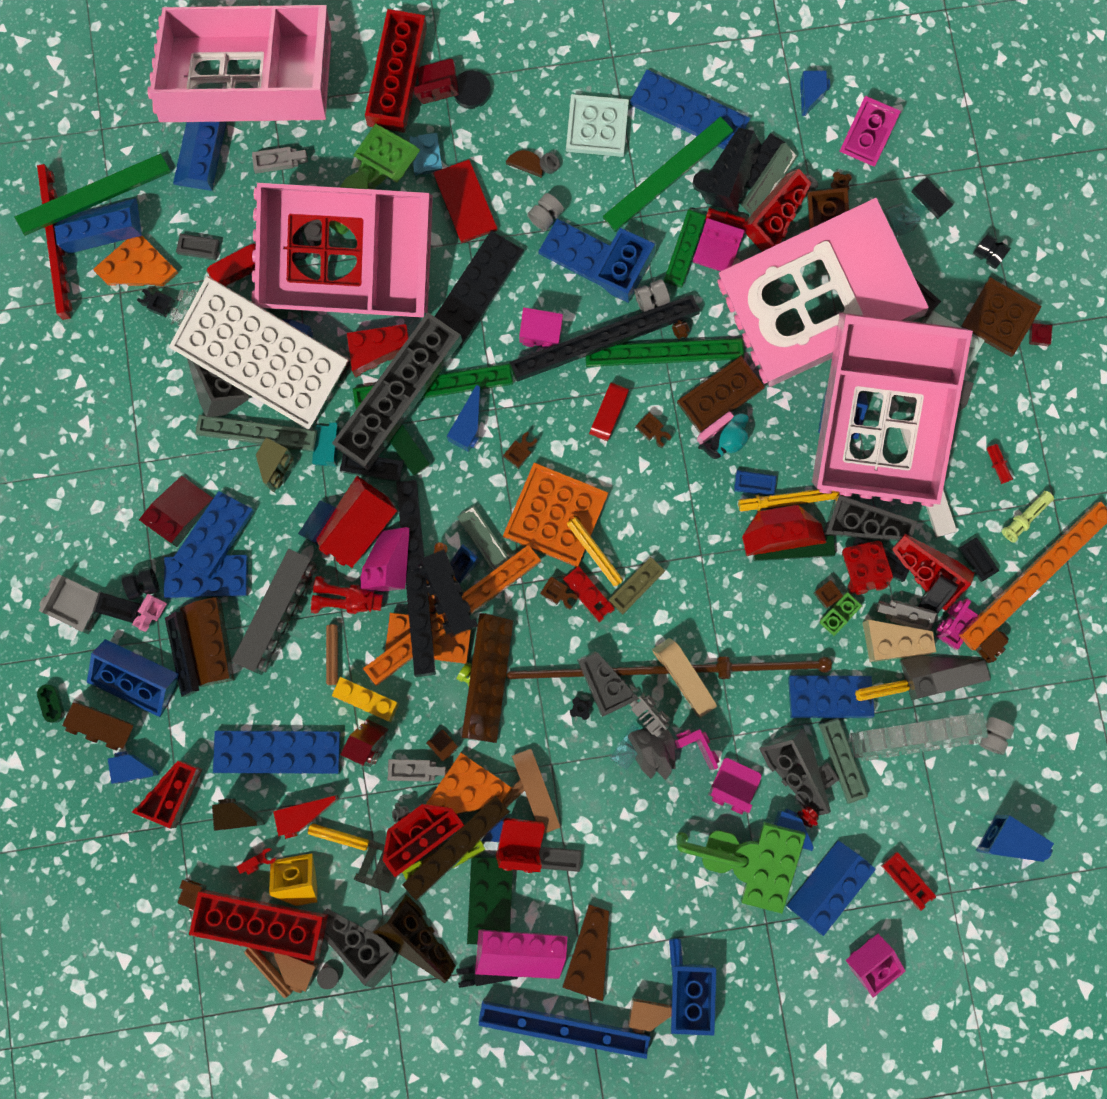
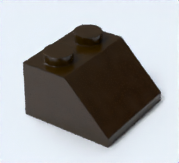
M236 798L218 800V804L212 805L214 831L265 825V820L243 802H236Z

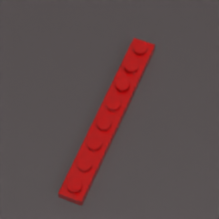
M45 164L37 165L41 201L44 204L57 198V193L53 189L55 177L53 171H50ZM56 222L45 227L56 314L62 320L71 319L72 304L68 300L67 293H70V288L65 279L67 267L62 257L65 256V251L56 242L55 225L58 223Z

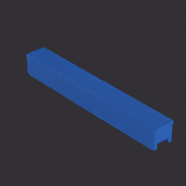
M482 1001L478 1021L479 1026L647 1059L650 1033L646 1032L641 1034L630 1029L488 1001Z

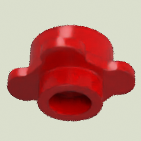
M810 807L802 809V812H797L805 826L812 828L813 825H818L817 820L819 817Z

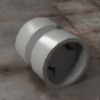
M545 193L538 201V205H535L528 212L527 216L536 227L546 231L552 225L553 219H557L564 211V207L554 196Z
M662 279L651 282L649 287L644 285L634 290L637 303L642 312L654 309L655 305L659 307L670 303L669 293Z
M989 717L985 726L987 732L982 733L978 745L991 752L1004 755L1008 747L1006 740L1011 739L1015 727L1000 719Z

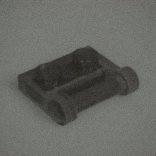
M370 839L368 843L369 848L359 873L355 874L354 880L389 893L395 877L382 860L385 844ZM378 849L383 852L371 879L366 875Z

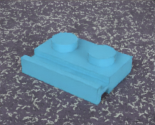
M437 133L418 135V137L409 136L410 143L420 149L416 159L413 161L415 176L418 174H432L441 170L442 163Z

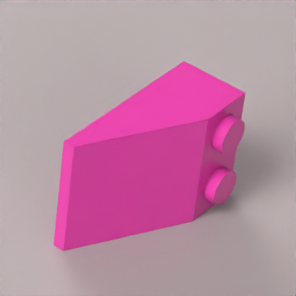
M865 96L839 152L875 167L901 111Z
M409 528L381 531L362 568L360 577L361 589L379 592L405 589Z

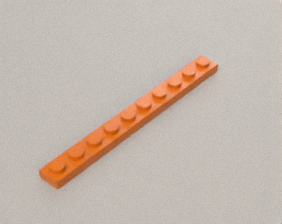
M1096 502L958 634L971 650H976L1107 524V508L1102 502Z
M529 545L463 593L461 597L468 602L471 608V615L541 563V559ZM437 613L431 617L433 643L445 635L442 627L443 617ZM409 633L363 668L376 686L413 659L411 634Z

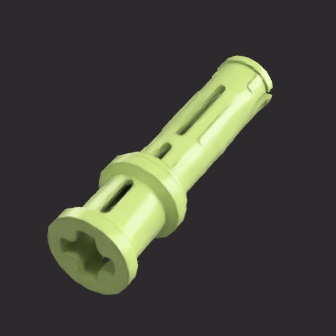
M1044 491L1023 514L1015 516L1013 522L1008 527L1002 529L1004 537L1015 543L1018 540V536L1030 528V523L1054 501V496L1050 492Z

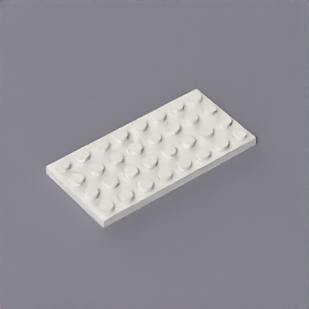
M206 276L169 345V348L308 430L312 428L349 361L347 358L209 276Z

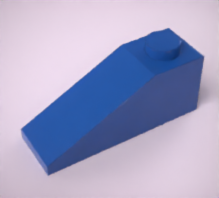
M478 385L475 386L447 435L449 442L467 452L470 451L471 447L475 448L480 439L478 435L481 391Z

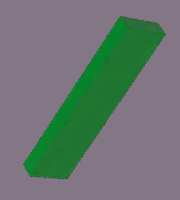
M688 209L663 282L682 288L706 215Z

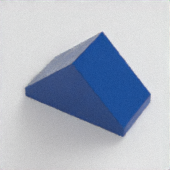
M463 544L450 561L455 578L459 584L479 563V558Z

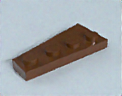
M591 904L588 905L562 988L603 1001L609 910Z

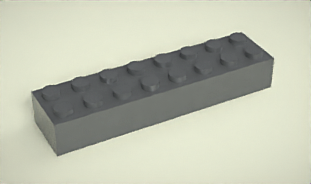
M427 312L332 442L334 447L369 471L462 343L461 335Z

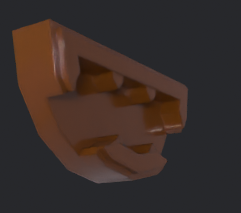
M526 150L516 151L506 160V165L542 178L543 170L540 166V158L533 152Z

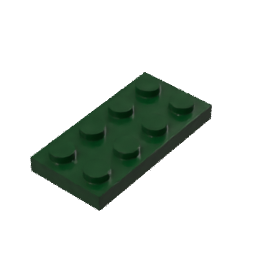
M471 858L467 944L477 945L479 930L510 932L513 870L506 871L499 868L497 858Z

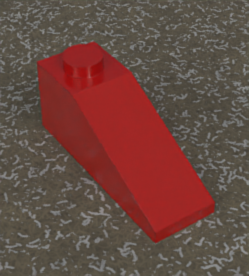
M338 795L273 811L278 836L284 835L285 839L298 836V831L304 830L339 800Z

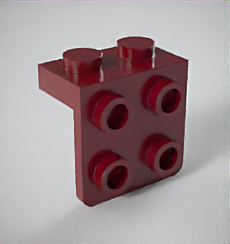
M453 59L439 61L418 68L419 86L414 87V94L422 104L459 95L456 67Z

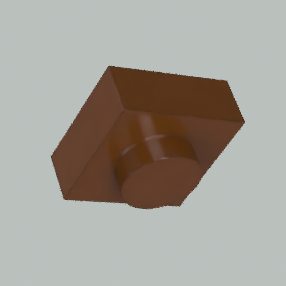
M831 580L814 592L825 609L843 597Z

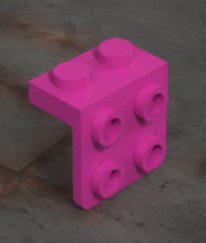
M968 598L963 601L960 600L956 604L953 603L947 611L949 616L946 621L942 620L936 629L939 632L935 637L955 650H958L964 642L958 634L978 616V614L968 608L971 600Z
M689 729L676 735L678 738L674 740L676 748H682L696 741L709 769L715 770L718 768L717 763L720 761L715 751H710L708 746L710 740L706 732H701L700 729L691 732Z
M725 758L721 763L708 795L713 797V802L721 806L724 803L732 806L731 810L743 815V812L750 813L753 806L750 803L762 776L757 771L729 758Z

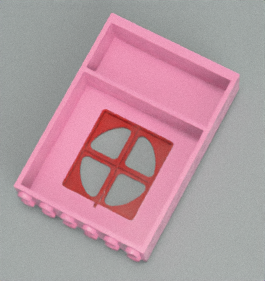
M257 183V188H254V200H257V208H254L253 219L256 221V229L253 230V241L256 242V250H253L252 254L253 262H255V270L252 272V282L255 283V291H252V303L261 308L409 317H424L427 314L433 195L421 192ZM313 220H320L322 222L320 246H303L293 243V236L304 224ZM337 221L350 229L357 239V247H330L329 223ZM293 253L319 254L321 256L320 278L314 280L304 275L294 264ZM329 255L355 256L357 263L349 274L335 281L328 279Z

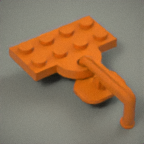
M441 542L436 543L434 553L443 549L446 553L447 546ZM428 593L430 616L432 617L436 614L433 613L436 612L434 607L436 600L434 595L430 596ZM390 613L385 651L410 633L409 615ZM471 630L452 638L450 634H445L434 642L435 660L466 664Z

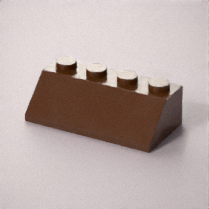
M214 597L195 601L181 607L180 611L183 612L186 621V630L190 640V649L195 662L194 667L199 687L234 681L222 601Z

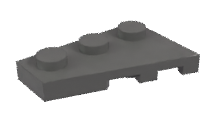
M594 651L577 659L602 717L632 703L634 700H639L636 694L631 691L598 652Z

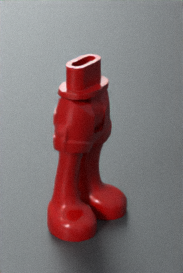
M322 576L315 577L313 593L344 596L345 599L312 595V614H318L321 608L325 607L346 609L349 614L367 612L368 610L369 612H372V610L381 611L383 595L361 589L360 585L353 584L350 588L330 585L325 582Z

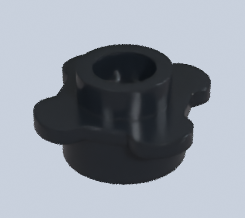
M575 697L572 700L573 708L570 710V715L587 720L590 717L589 709L592 707V702Z

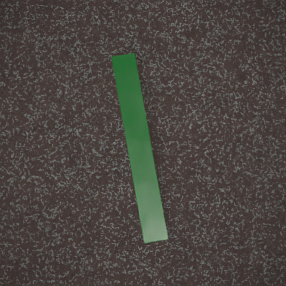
M719 117L604 214L603 219L614 232H617L619 228L624 226L733 134L734 130L722 117Z
M160 153L14 216L22 233L26 236L169 174L170 169Z
M743 338L618 344L586 356V367L736 360L741 356L744 359Z
M509 364L438 375L421 399L473 391L476 385L480 386V390L513 385L511 368ZM374 385L352 388L356 409Z

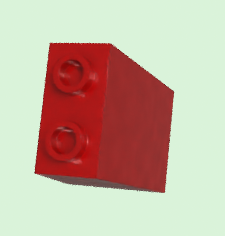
M356 476L317 537L316 541L319 545V550L327 556L331 554L336 557L335 560L342 566L348 565L353 568L397 512L395 506L388 496L359 476Z

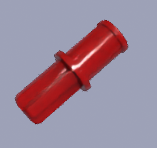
M710 207L706 219L708 218L739 229L745 223V218L729 214L728 211H718Z
M994 444L987 447V452L993 463L992 468H995L1001 481L1000 483L1004 484L1013 480L1006 464L1007 460H1004L999 446Z

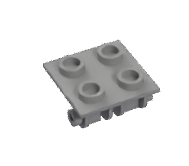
M643 693L638 697L641 700L640 702L634 700L630 704L631 710L637 717L648 710L639 720L650 713L652 716L643 725L654 718L655 720L647 725L646 728L652 735L654 734L658 737L663 732L661 730L662 727L666 730L670 726L668 723L670 719L663 711L659 712L654 707L656 702L649 694L645 696Z

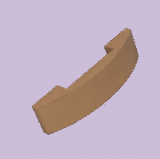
M528 749L513 755L512 759L535 821L544 823V834L561 828L532 750Z

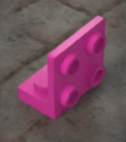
M707 218L693 263L720 272L732 267L745 230Z

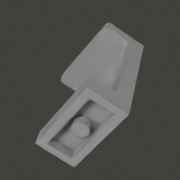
M58 574L51 581L47 596L42 598L39 612L47 614L83 633L89 634L99 616V613L92 612L98 593Z

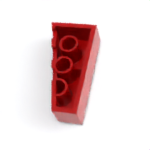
M800 169L787 173L740 227L742 230H745V234L762 252L780 244L782 238H785L788 232L787 228L790 222L794 220L795 212L798 206L801 205L811 185L809 179Z

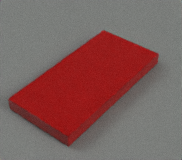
M470 160L433 172L461 244L487 235L490 231H497V226Z

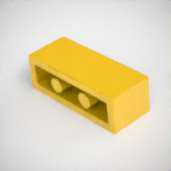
M342 677L339 678L332 693L333 697L389 722L392 721L399 706L398 702Z

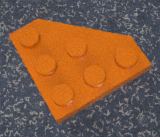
M143 236L125 240L93 269L108 286H116V284H127L128 286H165L178 274L177 270Z
M460 753L426 805L452 808L456 814L468 813L482 809L495 796L503 803L512 787L463 753Z

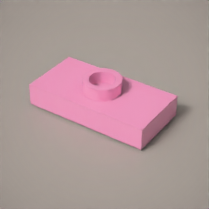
M731 412L726 413L701 432L697 437L698 443H705L722 430L724 425L729 423L734 417Z

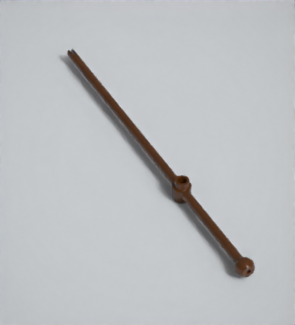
M825 656L820 657L818 661L735 664L730 663V657H718L717 664L692 665L696 673L716 672L719 679H730L731 672L818 669L826 673L832 669L831 659ZM665 666L612 668L618 676L670 674ZM581 669L509 671L507 673L509 679L584 677Z

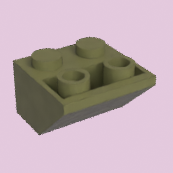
M266 437L256 453V458L263 483L270 491L275 492L276 488L279 489L284 482L283 476L286 471L289 472L293 467L294 457L287 448Z

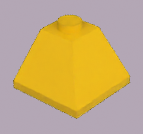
M313 854L277 859L275 863L270 864V896L295 906L316 903L317 880Z

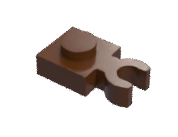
M650 412L635 426L649 441L654 437L657 446L660 448L664 447L660 440L662 437H665L668 441L672 438L669 433L661 431L664 425Z
M529 432L523 434L521 443L515 440L503 454V457L518 469L531 455L528 449L533 448L537 444L536 438L532 442L526 441Z
M553 577L549 578L540 592L541 596L556 605L561 600L569 610L572 609V606L568 604L567 600L569 598L578 600L577 595L573 593L567 594L566 590L568 587Z

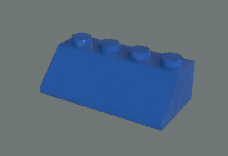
M227 121L186 122L173 182L174 185L212 191Z
M134 198L79 212L59 221L55 225L57 245L70 254L142 236L137 199Z
M105 639L91 653L87 683L161 717L176 689L179 674Z
M837 840L786 906L817 933L824 936L876 868Z

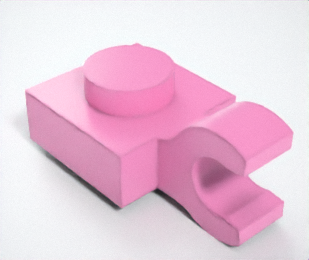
M147 594L137 611L141 615L135 618L132 625L146 632L152 619L155 621L159 619L167 603Z

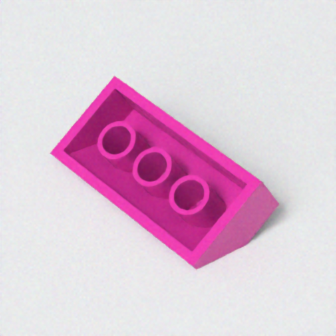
M479 930L475 974L559 979L566 960L568 937L556 934Z

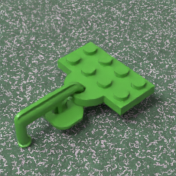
M375 124L353 155L362 162L358 172L346 177L339 188L375 190L387 177L397 183L404 176L409 165L416 159L420 149ZM337 221L329 223V227L339 234H345L349 230L345 225Z
M763 822L758 841H748L740 844L734 834L716 830L709 835L706 847L688 843V836L684 832L677 834L676 843L677 849L680 852L702 857L704 867L710 871L725 873L733 869L737 878L746 883L741 903L783 914L806 835L805 832Z

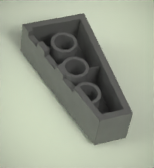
M838 495L834 499L824 529V535L899 541L904 534L910 537L913 536L917 521Z

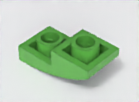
M847 591L819 623L835 636L863 605Z

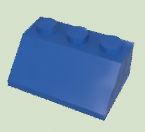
M619 228L595 272L593 280L612 296L629 303L634 290L638 287L655 255V243Z
M687 964L673 966L671 1034L715 1035L716 968L713 965Z

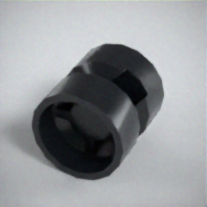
M988 232L973 252V255L980 260L986 259V264L996 269L1011 247L1003 242L997 243V238Z
M152 567L141 569L138 574L132 572L122 575V585L130 601L141 598L143 593L147 595L159 592V583Z

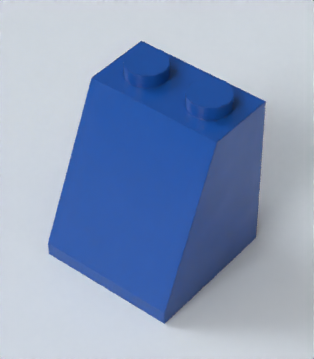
M996 815L976 851L1044 862L1051 856L1053 852L1051 848L1054 843L1010 815Z

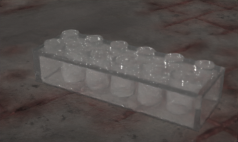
M981 712L850 733L854 758H861V761L879 759L878 755H881L882 758L900 756V751L902 755L920 753L919 748H922V752L939 750L941 749L940 745H942V748L961 746V742L963 745L982 743L981 738H987L988 734L984 714Z

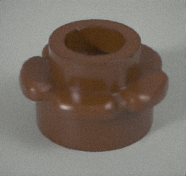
M678 320L677 323L672 325V330L678 339L682 337L687 338L689 327L686 322Z

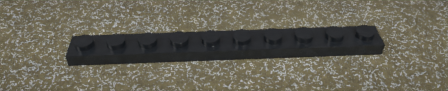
M689 295L510 361L509 366L516 381L519 382L675 324L678 320L683 321L699 315L700 309L694 297Z
M417 480L396 482L400 527L409 528L406 591L414 676L436 675L429 596L426 588L427 578L426 576H421L418 568L420 559L425 557Z

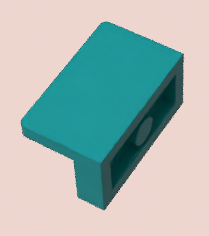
M329 422V426L317 425L315 431L318 432L312 464L336 467L338 449L334 447L332 442L340 433V427L338 423Z

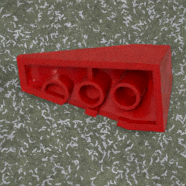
M904 534L892 548L905 568L909 569L913 574L917 584H920L926 593L940 574L958 584V589L942 608L945 611L972 584L973 571L959 561L907 534Z

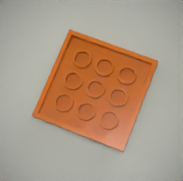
M533 463L503 537L523 546L529 545L533 550L578 567L585 548L568 527L567 523L576 517L591 536L608 492Z

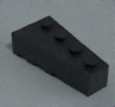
M738 127L698 190L707 204L738 212L740 207L738 204L739 200L744 196L745 184L749 182L751 168L755 166L762 147L753 130Z
M443 549L421 558L418 568L421 576H426L428 584H426L429 595H434L436 600L434 607L437 614L443 617L442 627L445 634H450L452 638L477 627L476 619L471 620L470 618L471 608L468 602L461 597L463 596L462 588L459 582L454 580L455 573L445 550Z

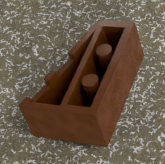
M73 700L62 726L66 727V732L74 735L80 732L86 735L85 739L95 743L98 740L106 742V747L117 751L118 748H124L134 725Z

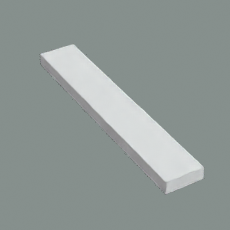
M900 428L908 451L911 431ZM943 490L940 505L926 506L936 538L957 532Z

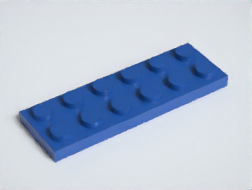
M646 70L629 104L696 137L719 117H722L734 130L733 134L718 145L722 149H725L738 127L746 129L750 121L749 117L649 70Z
M215 731L213 773L339 774L341 732Z

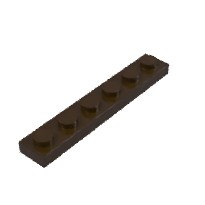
M495 796L402 884L404 888L418 901L511 811Z

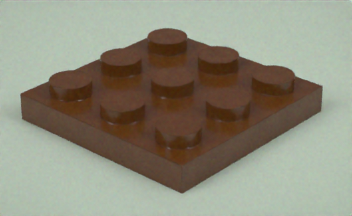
M990 277L960 327L973 331L972 333L985 340V343L1012 357L1042 306Z

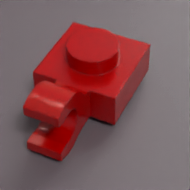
M266 848L259 855L236 866L239 873L246 872L249 875L259 869L258 865L261 863H275L277 858L268 860L266 854L272 848Z

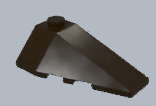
M405 894L381 918L373 933L383 938L393 951L443 983H446L456 965L443 944L438 943L433 934L435 932L433 927L427 925L423 918L425 914L422 909Z

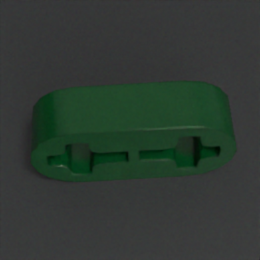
M49 684L40 686L37 691V698L44 719L51 723L60 722L64 718L65 711L58 689ZM46 689L52 691V694L49 695L50 701L48 697H44V694L47 692ZM51 705L54 710H58L55 718L49 716L52 713Z

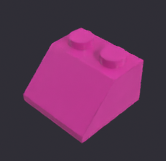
M523 307L519 343H523L527 347H534V345L542 346L543 349L559 344L563 314Z
M879 934L868 939L861 948L852 952L846 959L852 972L873 998L905 972L895 951Z

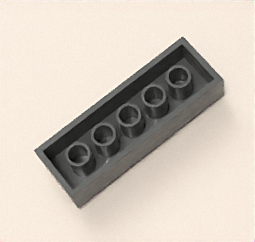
M288 548L232 662L260 675L268 671L271 665L269 660L272 654H276L281 645L279 640L282 634L286 635L289 630L290 624L288 622L291 616L294 617L298 612L299 605L297 604L300 598H304L307 594L309 580H313L316 576L318 569H316L317 565L312 559Z

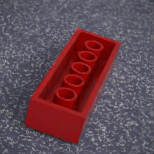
M387 9L365 111L367 126L373 127L377 124L386 130L405 133L427 30L425 15Z
M203 890L199 891L197 895L189 935L315 961L320 957L328 915Z

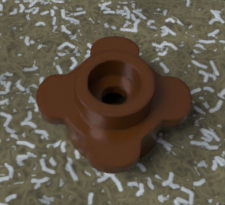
M838 171L834 172V179L830 185L831 188H848L849 191L851 175L840 174Z

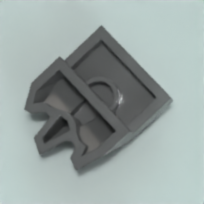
M646 727L631 732L628 735V739L638 754L635 760L642 771L650 779L658 772L666 780L670 776L672 769H676L675 741L668 728L665 730L662 727L661 730L663 732L658 737L654 734L652 735Z

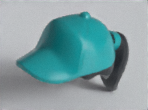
M741 413L735 415L729 423L724 425L722 430L714 435L711 444H700L698 449L704 450L713 459H718L725 453H735L741 450L749 438L748 433L745 431L749 417Z

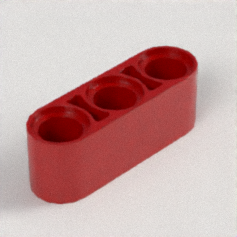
M250 244L210 265L207 268L209 277L226 287L251 274L255 270L252 254L253 250H256V244Z
M612 382L610 383L589 432L590 435L608 442L629 389Z

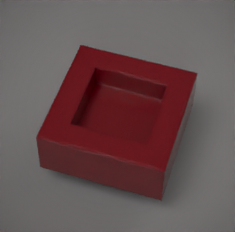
M1032 323L1030 326L1029 344L1050 346L1052 325Z

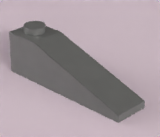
M187 358L197 396L206 417L226 415L249 400L246 392Z
M922 655L900 660L905 680L908 681L910 686L908 691L911 700L991 680L985 660Z
M803 728L787 732L759 748L768 767L772 772L776 771L783 779L781 782L792 789L796 794L795 798L804 808L810 807L818 816L831 812L813 747Z
M326 909L322 913L328 915L324 939L364 986L374 988L389 973L396 953L383 938L330 909Z

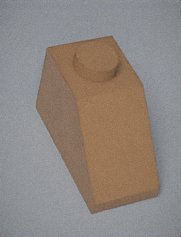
M274 953L285 984L290 985V989L295 992H306L310 987L318 964L310 960Z
M632 998L628 1026L636 1033L644 1034L645 1031H652L671 1017L672 1005Z

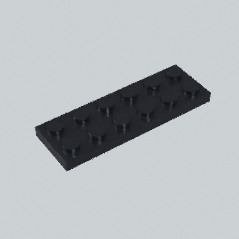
M490 231L434 316L461 335L462 343L459 345L460 348H463L524 254L522 248L493 231Z

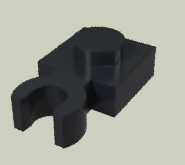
M143 289L142 292L147 297L145 299L138 298L137 301L142 306H147L146 308L150 312L166 318L175 300L158 291L152 295L148 290Z

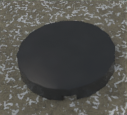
M470 70L464 71L457 76L459 95L454 96L459 105L464 108L475 109V107H481L488 101L491 90L490 82L481 72Z

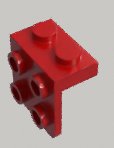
M880 541L851 546L842 550L850 577L847 587L850 594L856 593L861 595L867 593L868 590H883L889 586L893 575Z
M512 818L504 819L496 852L499 868L506 871L522 870L526 873L541 872L542 863L539 852L545 830L543 822Z

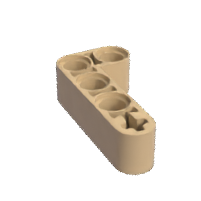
M668 638L652 649L656 658L666 667L699 718H702L717 707L698 674L674 640Z

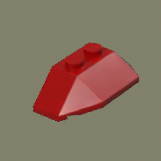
M799 505L758 511L742 536L746 556L826 543L821 522Z
M421 804L387 830L382 860L393 876L397 877L462 828L464 824L452 808Z

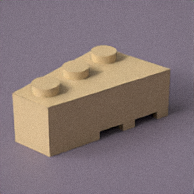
M874 620L863 622L869 662L927 655L936 652L933 631Z

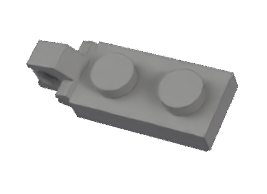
M291 147L252 153L255 174L298 167V164L308 162L306 150L296 151V149H291Z
M891 600L890 603L879 601L876 607L877 611L886 614L885 618L890 619L891 622L931 631L937 615L935 611L897 600Z
M388 759V781L430 782L435 781V775H446V767H436V762H431L430 760Z

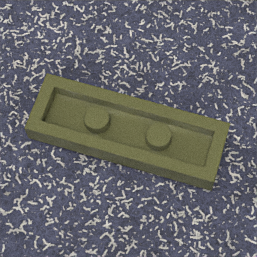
M650 557L608 601L623 615L660 578L665 570Z

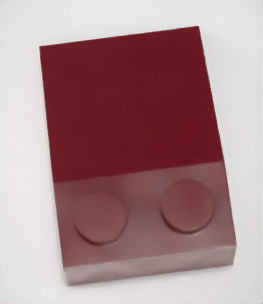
M181 475L151 503L139 521L178 547L203 515L213 498Z

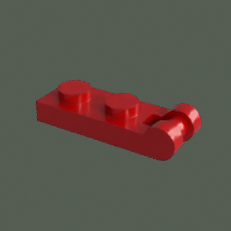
M579 566L563 578V581L577 595L578 599L599 623L606 614H611L615 610ZM600 602L603 607L600 610H596L594 606Z
M898 852L892 854L880 865L918 910L922 911L926 907L925 904L927 902L933 901L936 898L932 890ZM921 890L924 894L918 898L916 894Z

